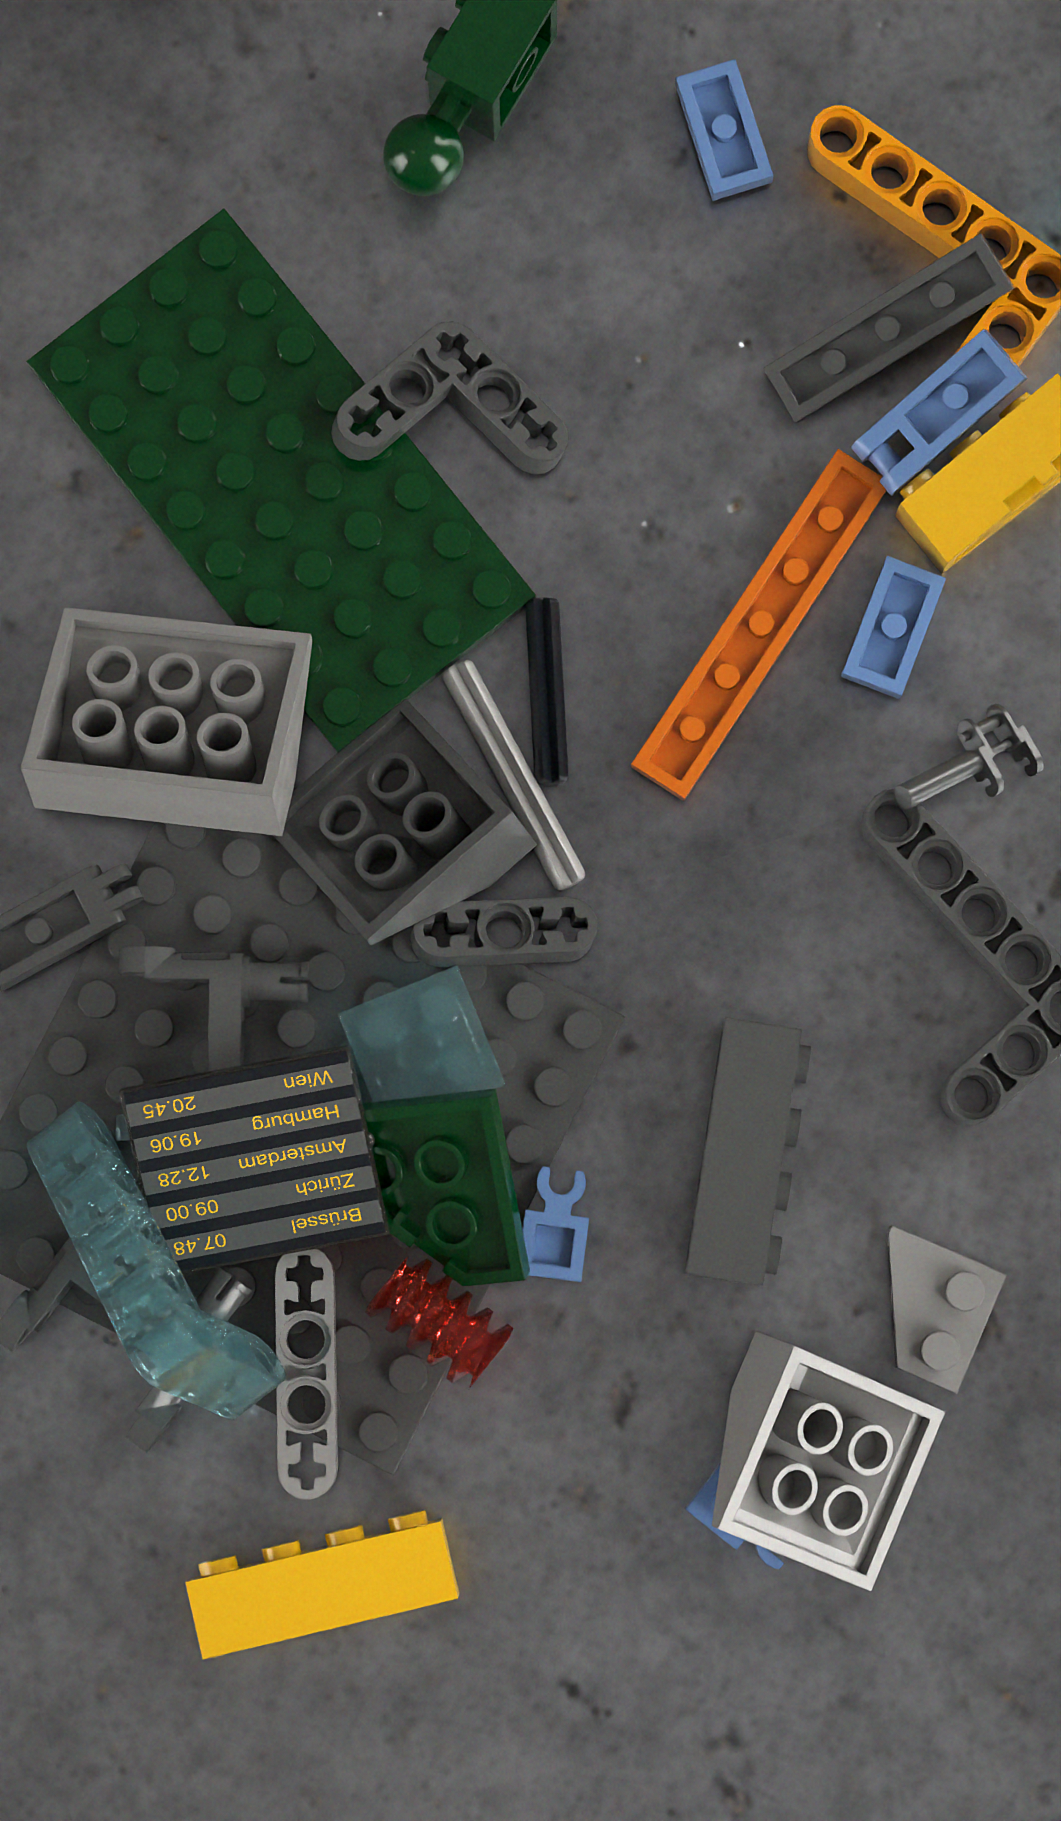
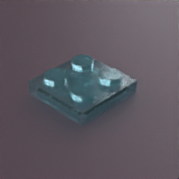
M458 966L338 1013L373 1102L494 1088L497 1090L506 1086Z

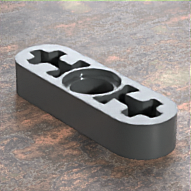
M572 897L459 901L414 924L410 942L415 955L422 962L434 967L570 962L580 959L589 951L597 934L598 922L594 911L588 904ZM532 917L540 918L537 930L556 928L560 917H568L572 927L582 928L581 931L577 932L574 942H565L564 935L560 931H543L539 939V945H532L531 943L535 930ZM495 918H509L520 927L522 939L511 947L498 946L489 939L486 925ZM469 919L477 921L474 930L476 948L468 947L470 934L452 936L448 947L445 948L437 947L435 937L425 936V934L431 932L435 922L444 923V928L448 933H466Z

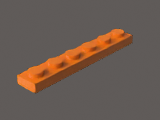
M837 449L631 763V768L682 801H685L887 492L879 482L882 476L840 449Z

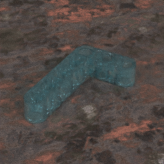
M76 1102L27 1142L29 1155L130 1361L150 1385L227 1419L235 1420L285 1381L286 1373L280 1360L261 1338L200 1310L111 1132L92 1108L83 1102Z

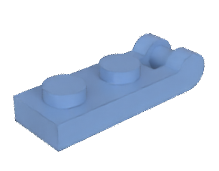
M983 329L856 440L851 449L862 462L868 459L883 476L879 482L893 496L1028 378L988 330ZM899 431L915 448L903 459L888 443Z

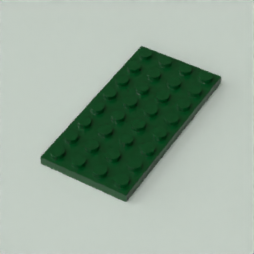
M225 208L26 361L30 369L235 626L311 634L312 649L304 712L337 753L402 701L412 698L446 669L454 665L524 610L528 600L536 598V594L406 433L400 436L381 454L370 460L359 461L351 459L339 452L332 439L333 422L342 404L366 383ZM377 406L374 414L362 424L353 421L350 431L356 436L362 432H367L371 435L376 421L383 415L380 408Z

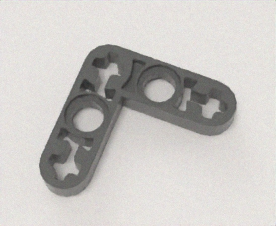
M453 321L441 322L432 327L350 396L339 408L331 431L333 443L339 452L351 459L359 461L370 460L381 454L447 397L514 465L525 472L541 474L555 468L567 448L569 439L567 427L563 421L471 329ZM454 346L461 352L458 360L451 357L443 361L438 357L440 348L447 351ZM474 367H478L480 370L474 374L469 384L465 385L462 382L465 373L470 376ZM397 378L411 379L421 388L423 398L411 404L400 402L392 395L389 383ZM484 385L500 387L509 397V407L500 411L486 408L478 399V388ZM378 406L383 415L376 421L371 435L367 432H362L358 436L350 431L353 421L358 424L364 423L374 414ZM518 411H523L525 416L520 423L517 420L513 429H509L507 426L511 424ZM543 434L549 439L546 448L541 445L533 450L526 444L529 436L536 438Z

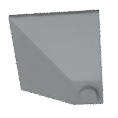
M756 1331L731 1389L712 1526L871 1591L945 1411L799 1347Z

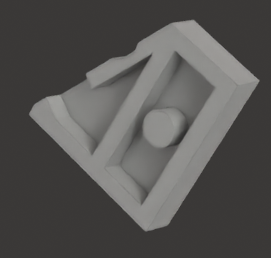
M892 1225L887 1233V1247H889L891 1273L890 1294L894 1319L895 1368L953 1393H958L1007 1274Z

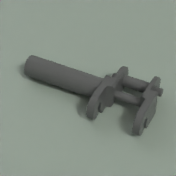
M993 704L988 707L987 718L975 723L971 719H964L959 722L957 727L958 735L967 751L898 785L894 791L895 798L902 808L910 809L971 776L975 778L976 782L989 779L991 784L985 788V792L989 797H994L1004 790L1003 777L992 759L996 754L1002 751L1011 752L1015 761H1022L1028 758L1030 764L1024 768L1028 776H1034L1043 770V758L1025 726L1021 725L1017 728L1007 710L1000 704ZM993 730L999 742L990 747L984 734Z

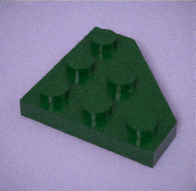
M496 1088L360 1103L386 1224L385 1230L409 1248L413 1244L444 1266L442 1269L443 1273L463 1287L526 1280L530 1267Z

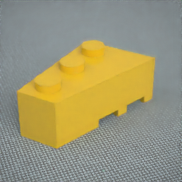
M1058 373L1033 394L1030 395L1029 392H1026L1009 404L998 415L1001 420L982 435L977 430L960 442L949 453L953 460L935 475L930 469H926L899 492L905 500L900 503L895 517L941 574L1061 482V376Z

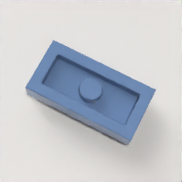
M736 59L676 77L675 87L712 201L772 183V169Z
M887 556L841 677L900 699L946 578Z

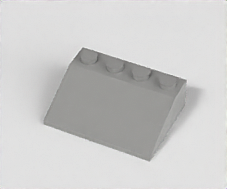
M64 608L21 765V771L34 807L282 836L296 779L312 649L311 634Z

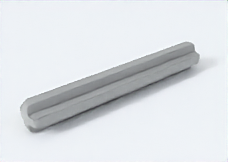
M468 659L452 665L443 672V681L515 816L537 843L533 850L554 889L562 891L579 883L585 876V871L474 663Z

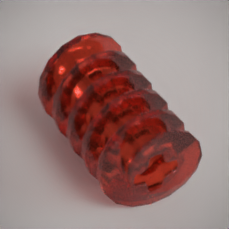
M408 1256L372 1299L365 1313L373 1318L389 1308L391 1313L385 1329L393 1334L410 1325L411 1330L406 1346L413 1351L430 1341L432 1345L426 1363L433 1367L445 1359L451 1358L452 1362L446 1379L454 1383L470 1374L472 1375L470 1389L510 1339L514 1328L507 1323L490 1333L488 1327L493 1314L491 1309L486 1307L470 1317L467 1314L473 1297L470 1292L465 1291L449 1300L447 1295L453 1279L446 1274L433 1283H428L427 1278L433 1262L425 1258L414 1266L409 1267L406 1265Z

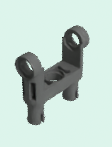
M157 946L119 948L118 974L141 976L144 979H150V983L209 984L207 1075L245 1068V1009L251 1006V1001H301V1003H308L309 986L307 984H282L284 980L309 981L308 961H302L301 963L251 962V956H245L244 953L177 952L175 948ZM116 1115V1142L134 1143L128 1115Z
M115 1189L111 1194V1198L82 1236L76 1233L73 1238L69 1237L29 1291H23L0 1319V1344L13 1352L33 1330L39 1332L74 1283L174 1357L135 1410L140 1416L126 1435L127 1439L147 1453L171 1424L182 1407L179 1403L220 1349L218 1345L221 1340L217 1335L252 1290L240 1280H236L220 1301V1295L234 1276L218 1266L215 1270L216 1273L186 1313L179 1310L176 1314L115 1269L117 1263L113 1258L142 1219H145L148 1215L144 1209L132 1203L119 1222L116 1223L117 1218L131 1200Z

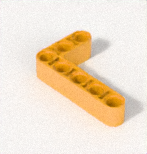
M834 105L823 109L813 121L807 143L809 162L819 174L938 258L945 256L980 233H983L985 238L998 241L1004 247L1006 257L999 260L1015 289L991 303L956 353L983 329L989 332L992 326L1007 324L1019 333L1021 344L1014 348L1003 349L1016 365L1020 367L1061 310V255L858 111L842 105ZM840 131L851 139L853 147L842 153L832 152L822 144L820 138L827 132ZM880 167H891L902 175L904 183L894 189H885L874 181L871 173ZM933 202L943 203L953 211L955 220L947 225H936L925 217L923 208ZM1035 274L1045 275L1055 283L1057 294L1049 298L1037 297L1028 290L1026 279Z

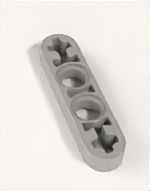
M312 1246L285 1252L278 1261L275 1272L277 1469L280 1483L285 1491L295 1498L304 1500L319 1498L329 1491L336 1480L338 1471L335 1271L328 1255L317 1247ZM300 1256H310L312 1266L323 1269V1280L312 1282L311 1302L325 1299V1314L309 1310L298 1311L289 1315L286 1313L287 1300L300 1302L299 1283L288 1281L287 1278L288 1268L298 1267ZM303 1320L313 1321L318 1324L323 1330L325 1337L324 1347L320 1353L308 1359L300 1358L293 1354L287 1340L292 1326ZM304 1385L314 1386L320 1390L326 1403L325 1412L321 1418L309 1424L301 1423L294 1419L288 1406L289 1397L293 1391ZM325 1429L327 1430V1444L314 1441L313 1458L316 1463L325 1464L326 1475L315 1478L314 1488H303L301 1477L291 1476L289 1470L290 1464H296L302 1459V1441L289 1445L288 1430L301 1434H310Z

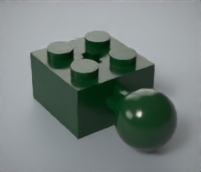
M456 0L455 7L460 12L449 30L443 27L438 28L423 56V61L428 63L425 80L428 81L431 107L426 114L412 115L397 123L388 134L384 144L383 161L385 169L391 180L399 188L413 195L430 196L440 193L451 186L459 176L463 166L464 149L458 133L464 124L493 141L496 140L557 38V0Z

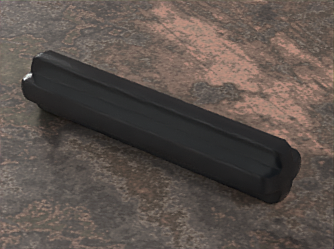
M547 597L528 600L525 605L534 778L540 785H558L566 783L569 776L560 608L557 599Z

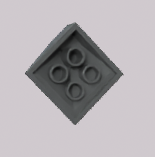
M407 699L335 754L293 791L283 835H273L370 945L490 887L537 845L511 809Z

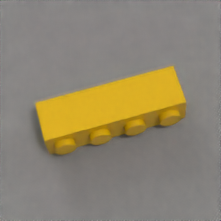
M421 1510L389 1518L390 1531L365 1536L363 1526L358 1525L324 1534L327 1546L301 1551L299 1540L261 1549L264 1561L238 1566L236 1555L198 1564L200 1576L192 1577L185 1583L202 1659L458 1599L459 1590L442 1518L428 1521L426 1511Z

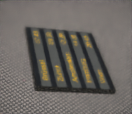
M350 1044L120 1089V1098L138 1173L136 1186L142 1191L161 1278L390 1234L372 1149L375 1138L368 1130Z

